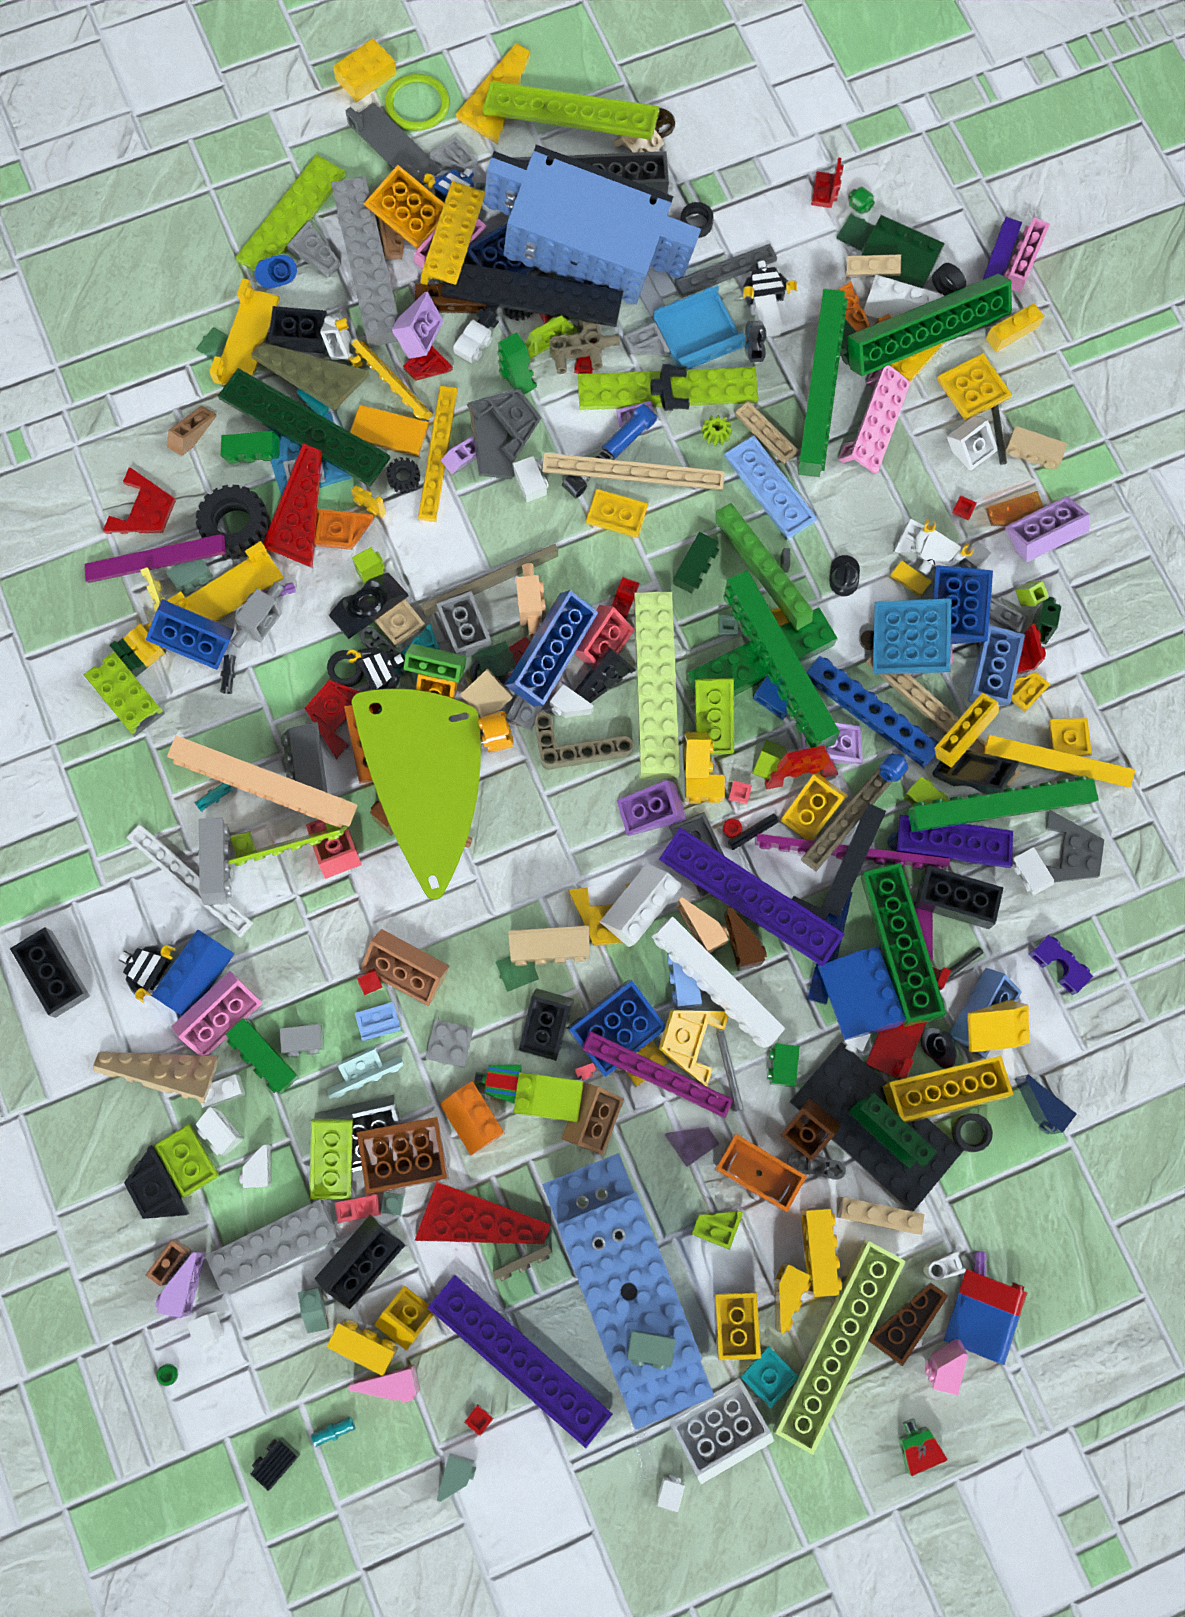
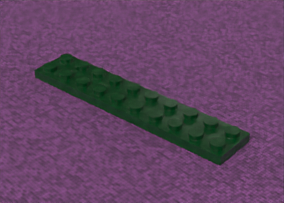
M239 368L218 394L219 400L300 447L306 444L322 451L323 460L371 487L391 459L389 454Z

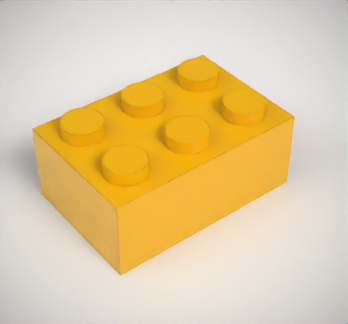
M374 38L333 66L336 81L356 102H359L397 75L395 60Z
M713 1293L717 1359H761L757 1293Z
M351 1319L339 1322L329 1340L327 1348L382 1376L387 1373L399 1349L395 1346L396 1343L388 1338L380 1339L376 1337L377 1333L371 1329L366 1328V1330L358 1328L359 1324Z

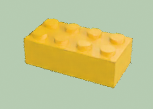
M831 1209L801 1210L806 1274L811 1276L809 1279L811 1285L808 1295L813 1297L839 1295V1290H842L841 1278L837 1277V1269L840 1268L839 1257L835 1256V1247L838 1246L837 1235L833 1234V1226L836 1224L835 1215L831 1213Z

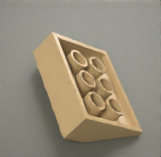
M589 926L508 931L511 963H515V966H526L527 962H535V965L547 964V961L562 964L566 963V960L573 959L574 962H585L586 959L590 958Z

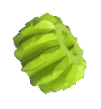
M718 414L716 418L711 415L709 420L705 419L701 432L703 433V439H707V444L713 442L715 447L717 443L722 446L724 441H729L732 429L731 423L726 422V417L720 419Z

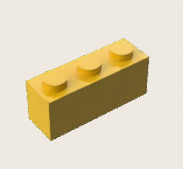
M1033 303L993 326L986 340L994 351L998 352L1037 329L1044 315L1036 304Z

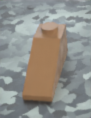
M201 405L168 430L167 448L181 456L186 454L195 446L216 418V413Z

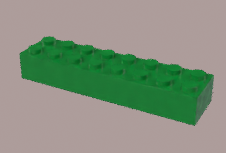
M819 607L813 610L812 622L797 631L790 622L780 626L800 663L833 647L838 639ZM750 642L688 672L686 680L695 694V679L734 678L735 696L763 682L769 673L766 668L761 666L758 653L753 652Z
M901 863L863 872L861 882L885 964L906 1018L903 1022L904 1027L943 1018L946 1015L945 1007Z

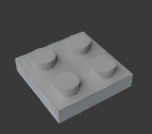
M434 1020L425 1059L465 1068L474 1028Z

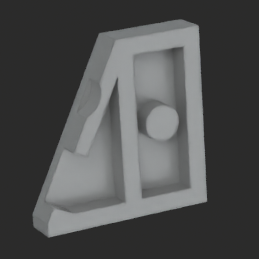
M656 323L623 336L630 354H670V350Z

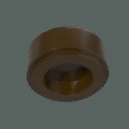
M872 630L863 632L859 640L860 645L866 650L874 649V631Z

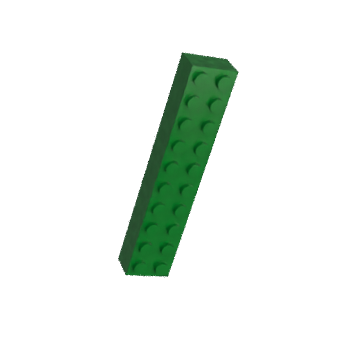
M996 274L848 335L850 370L861 377L1012 314V280Z
M823 289L798 475L820 477V472L825 470L848 298H844L845 291Z
M748 570L727 579L723 595L724 600L733 609L732 614L735 620H739L741 623V630L744 636H748L750 639V646L753 652L758 653L761 666L767 669L770 682L776 685L779 698L785 701L790 717H794L797 722L795 723L799 733H803L806 738V746L809 749L823 745L828 748L834 745L840 731Z

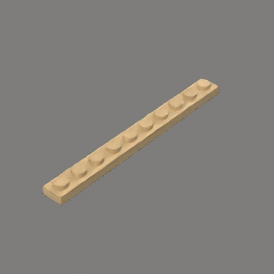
M551 453L543 454L542 473L721 491L724 486L725 471Z
M873 655L866 661V664L871 669H873ZM878 674L945 734L959 720L955 714L909 674ZM978 736L967 750L983 753L986 742ZM1016 769L1005 787L1008 788L1019 777L1021 772Z

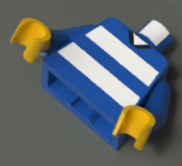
M466 168L462 174L456 170H451L449 173L438 177L425 174L423 183H428L429 188L434 186L435 196L445 203L452 181L474 188L472 180L474 173Z

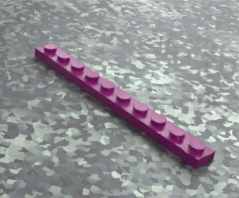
M757 834L755 838V845L759 846L760 849L769 850L772 847L778 848L781 852L795 850L803 855L816 842ZM840 844L831 855L843 860L848 845ZM871 848L864 862L871 860L875 864L880 865L901 863L902 867L909 865L913 869L922 870L928 865L946 870L950 865V859Z

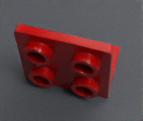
M838 157L834 174L816 172L811 205L832 208L833 202H837L842 182L840 179L844 165L841 164V157Z
M1031 624L1024 632L1025 638L1017 674L1035 671L1046 657L1045 648L1040 642V631L1036 629L1035 624Z

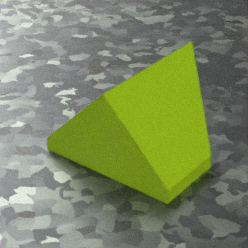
M766 740L752 774L770 780V774L778 770L777 765L785 754L788 753L785 747Z

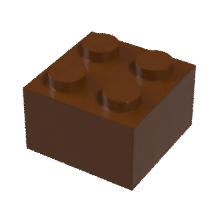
M809 1098L786 1125L780 1136L809 1160L813 1161L834 1137L841 1124Z

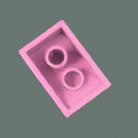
M415 1365L387 1372L383 1376L379 1374L353 1381L348 1386L350 1391L394 1401L401 1399L402 1403L414 1400L420 1391Z

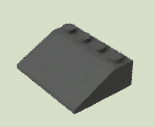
M394 1095L317 1112L314 1118L353 1119L352 1172L362 1170L357 1132L401 1124Z

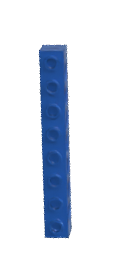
M819 656L806 673L816 688L921 767L925 768L935 756V747L939 743L935 738L928 737L919 726L912 725L904 715L896 713L891 705L880 701L875 693L868 692L860 682L849 678L844 670L833 666L829 659ZM823 674L831 675L832 679H826ZM839 685H844L847 690H840ZM854 696H859L862 702L855 701ZM869 708H875L877 710V713H871L869 711ZM884 719H890L892 725H887ZM899 730L906 731L907 736H902ZM915 741L920 742L923 748H918L915 745Z

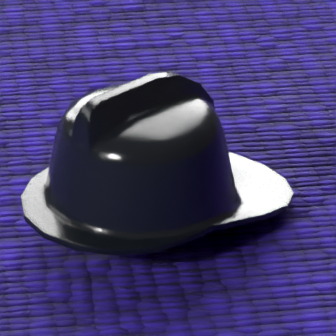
M841 555L833 560L829 583L836 595L849 596L857 590L860 566L856 559L848 555Z
M937 1028L926 1029L921 1036L923 1051L941 1068L953 1067L957 1059V1050L953 1037L948 1032Z

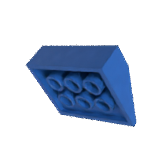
M936 566L932 599H951L952 601L951 644L988 641L993 570Z
M878 946L827 962L824 967L818 966L844 1041L899 1027L906 1020Z
M627 980L570 1024L567 1030L581 1048L589 1031L637 1053L665 1030L666 1025L632 980ZM585 1052L604 1077L618 1068Z

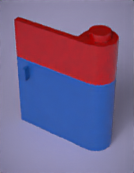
M966 1269L943 1341L950 1343L958 1339L962 1342L965 1350L1005 1365L1028 1293L1024 1291L1025 1287L1014 1282L1012 1286Z

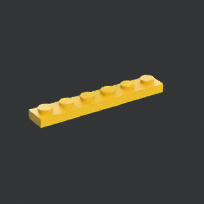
M355 338L352 346L356 349V354L367 360L366 364L379 373L378 377L382 381L389 383L391 391L402 397L401 401L414 410L413 414L416 417L429 420L433 416L432 412L364 341Z

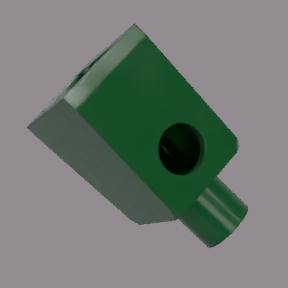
M1049 597L1041 603L1032 623L1036 625V629H1039L1041 635L1040 642L1045 645L1059 624L1062 606L1056 604L1054 597Z

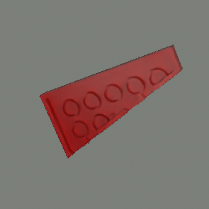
M303 444L263 545L265 549L313 568L322 451Z
M436 1182L414 1241L544 1244L551 1224Z

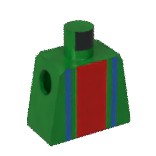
M489 1065L487 1074L476 1072L474 1084L484 1085V1094L515 1104L518 1078L522 1065Z

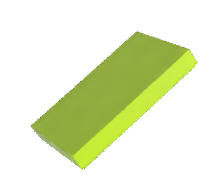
M191 1124L184 1126L154 1145L182 1198L189 1196L220 1177Z

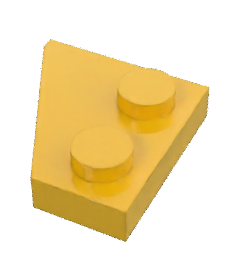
M356 485L352 488L353 501L357 505L365 506L367 511L374 516L377 515L381 519L384 517L386 511L381 497L377 496L374 499L371 497V492Z
M1037 672L1029 674L1024 678L1015 679L1011 701L1022 711L1026 712L1051 684Z

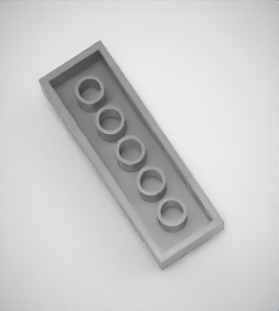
M318 1200L205 1256L221 1294H225L339 1238V1235L324 1200Z

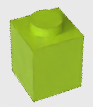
M1028 581L1015 589L1021 606H1036L1049 598L1043 581Z

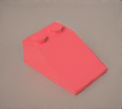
M319 819L306 824L308 834L327 830L325 822ZM349 828L343 831L344 834L340 835L337 839L328 841V838H326L321 843L312 845L318 865L325 879L362 865Z

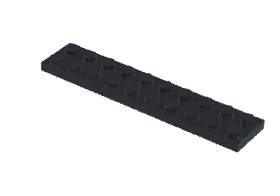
M463 263L456 285L443 281L441 297L555 317L562 315L566 319L617 327L623 291Z

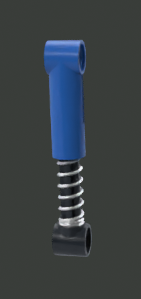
M645 404L640 405L633 416L602 446L603 450H600V454H596V458H611L615 460L644 430H648L654 425L658 416ZM568 475L563 481L562 487L577 499L585 492L591 477Z

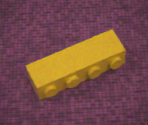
M982 692L936 745V758L952 768L999 713L998 701Z

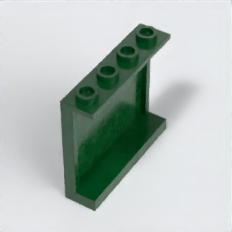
M875 1093L861 1097L848 1111L860 1125L908 1169L916 1161L922 1167H925L937 1153L929 1143Z

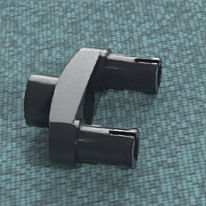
M662 364L660 379H651L650 393L651 395H660L664 411H673V409L689 410V398H674L671 390V377L686 378L687 370L685 369H687V366Z

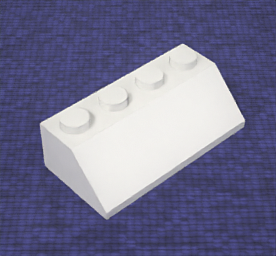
M875 275L864 312L867 318L878 320V317L882 318L887 314L895 317L941 298L944 295Z
M646 864L600 920V923L630 947L637 943L682 885L667 872Z

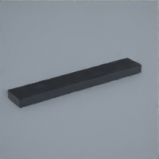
M870 803L867 804L821 909L836 917L840 916L885 816V810Z

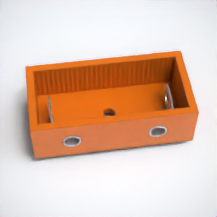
M737 1134L732 1136L714 1169L783 1212H788L807 1177ZM758 1170L762 1172L761 1176L756 1175Z

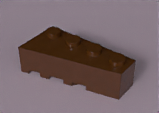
M928 1283L870 1335L868 1342L903 1366L949 1295L934 1284Z

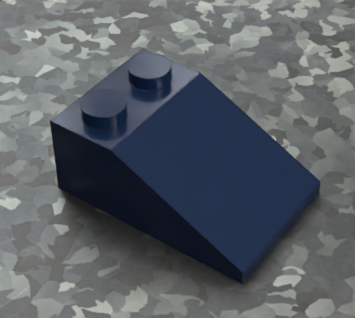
M1029 1074L1015 1079L1034 1121L1039 1124L1038 1128L1046 1134L1063 1133L1077 1113Z

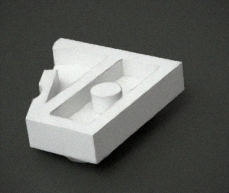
M909 519L894 552H916V536L924 525Z

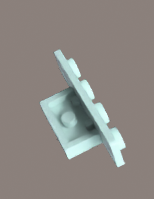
M372 1047L339 1062L338 1067L345 1081L327 1089L329 1098H339L351 1089L361 1088L364 1083L371 1080L377 1081L386 1073H394L400 1070L404 1065L402 1057L398 1056L382 1063L375 1047Z

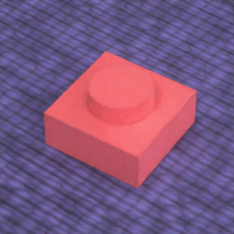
M733 781L728 800L747 805L752 785Z
M594 1063L575 1069L576 1077H581L582 1080L593 1077V1073L596 1072Z

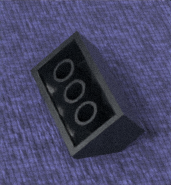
M370 1214L314 1279L324 1292L348 1309H351L405 1247V1244L384 1224Z

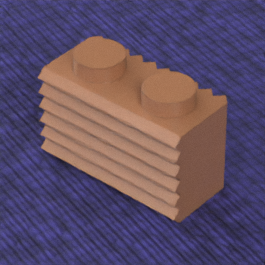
M177 1239L170 1240L148 1270L146 1276L159 1286L167 1285L168 1281L174 1277L173 1274H176V1271L179 1270L178 1267H181V1264L184 1263L183 1260H186V1257L189 1256L188 1253H191V1249Z

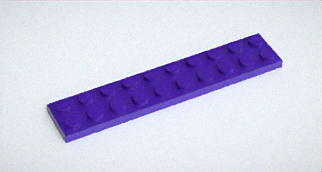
M679 828L659 858V861L821 967H824L845 935L682 828Z
M456 1275L451 1278L428 1306L432 1313L583 1447L587 1448L613 1415L611 1411Z

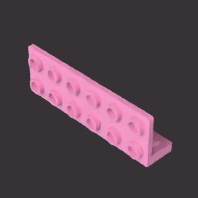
M890 365L869 374L866 384L870 387L875 386L860 429L854 441L843 444L838 458L842 463L856 460L874 474L879 471L910 385V381Z

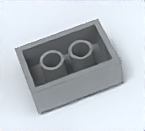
M471 591L436 604L438 614L454 654L470 657L492 649L490 636Z

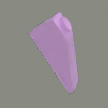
M473 436L450 449L441 459V462L452 475L476 459Z

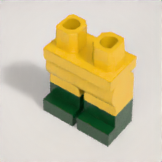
M152 621L144 626L141 623L138 624L137 628L132 629L118 642L114 641L109 645L136 677L152 665L160 656L162 657L166 654L163 651L165 648L145 640Z

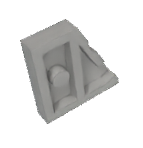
M456 137L430 152L431 160L462 173L466 168L471 169L475 167L478 162Z

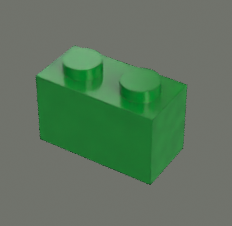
M775 1043L773 1048H770L769 1060H772L771 1068L768 1067L767 1080H770V1085L796 1087L800 1046Z

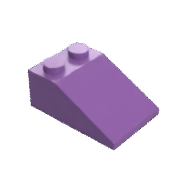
M669 780L617 800L627 836L670 826L686 819L677 785Z

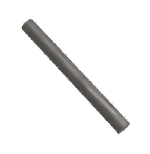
M724 1031L718 1032L716 1035L735 1111L743 1110Z

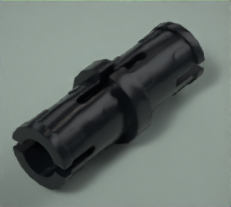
M224 655L223 671L220 674L222 677L220 692L225 694L227 686V694H232L233 678L236 676L234 672L236 656L231 655L229 662V655Z

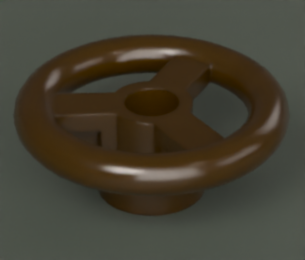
M659 108L655 130L661 138H664L674 131L676 122L670 111ZM670 124L667 131L659 133V129L663 125Z

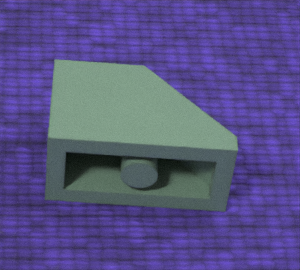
M322 1288L298 1292L300 1311L307 1333L329 1329Z
M449 1454L437 1501H443L466 1487L469 1480L474 1479L476 1467L473 1466L474 1460Z

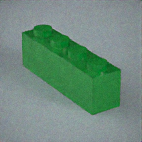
M242 1018L225 1034L229 1038L227 1043L234 1050L236 1048L242 1053L240 1057L247 1064L251 1063L255 1067L253 1071L260 1079L264 1077L268 1081L266 1085L273 1093L277 1091L282 1094L299 1078L245 1018Z

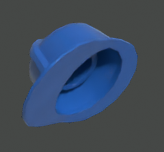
M287 255L270 257L257 264L254 271L255 279L258 284L268 289L286 285L296 277L297 266L294 260Z

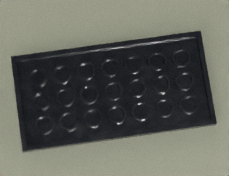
M840 1042L789 1102L797 1110H800L810 1098L837 1120L841 1126L831 1140L904 1206L914 1212L964 1150L928 1118L908 1122L907 1124L929 1143L937 1153L925 1167H922L917 1161L910 1169L905 1167L848 1113L861 1097L875 1093L888 1105L883 1086L887 1082L856 1054L845 1049L846 1046Z

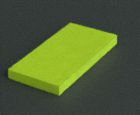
M734 678L695 679L696 732L708 733L709 738H712L714 750L710 754H734Z
M311 1119L310 1199H351L353 1119Z

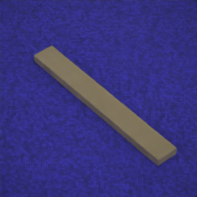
M556 544L548 546L421 605L422 612L425 617L438 612L437 603L470 591L475 595L523 573V564L531 563L534 566L533 568L548 562L558 557V548Z
M879 768L801 858V861L815 872L818 871L857 825L867 804L874 805L891 785L892 782H888L881 777Z

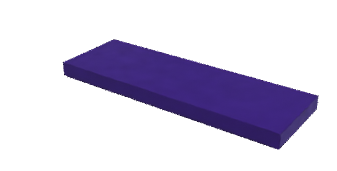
M900 814L898 816L896 852L948 858L954 861L1010 869L1013 857V831L960 824L912 832L909 816Z

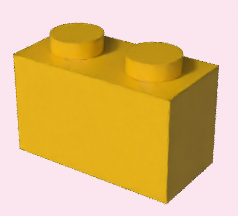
M709 775V778L685 777V801H689L691 804H699L701 801H708L709 804L723 802L725 798V775Z

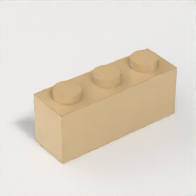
M901 255L847 256L846 278L875 277V275L883 277L900 276Z
M1015 426L1010 434L1005 452L1012 457H1019L1030 463L1043 465L1047 469L1056 470L1062 462L1067 443Z

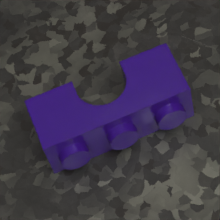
M1048 935L1028 955L1042 968L1048 966L1052 961L1060 963L1064 972L1058 983L1071 995L1079 993L1093 977L1090 969L1084 964H1080L1072 952L1061 947L1058 939Z

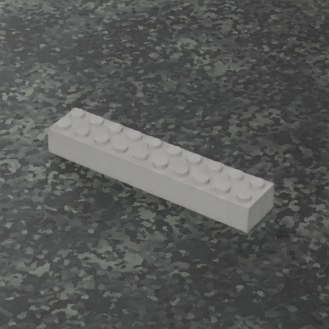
M366 176L331 182L368 346L375 347L399 342L392 331L398 319V313L375 214L364 206V203L370 197Z

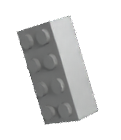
M223 817L199 819V887L204 905L228 904V897H232V888L228 880L231 879V867L228 864V860L231 859V850L228 844L231 841L230 830H228V824L224 823Z

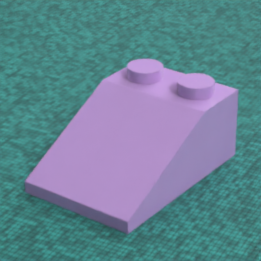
M424 292L399 316L392 328L394 336L409 359L428 354L443 323V319L428 292Z
M835 723L840 734L835 744L826 748L834 764L863 763L861 727ZM802 733V746L804 750L808 749L805 743L806 738Z
M193 1252L162 1290L161 1294L158 1295L155 1307H158L157 1313L179 1318L191 1315L206 1252Z

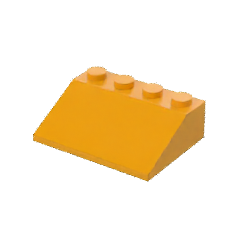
M397 165L366 200L364 206L418 249L436 229L444 203Z

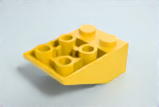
M782 1263L774 1280L776 1330L782 1334L785 1331H790L794 1321L791 1318L794 1312L799 1311L803 1302L800 1300L803 1292L807 1293L811 1285V1281H809L810 1275L786 1263Z

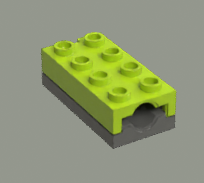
M112 652L102 660L104 664L98 668L95 665L83 675L135 737L165 713L116 653Z

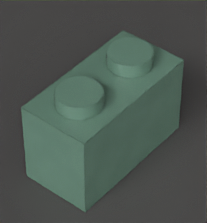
M203 559L181 563L166 571L178 592H182L183 595L191 593L194 588L208 583L213 578Z
M631 1330L627 1359L631 1360V1364L644 1366V1362L652 1363L653 1368L666 1370V1366L672 1367L676 1339L674 1337Z

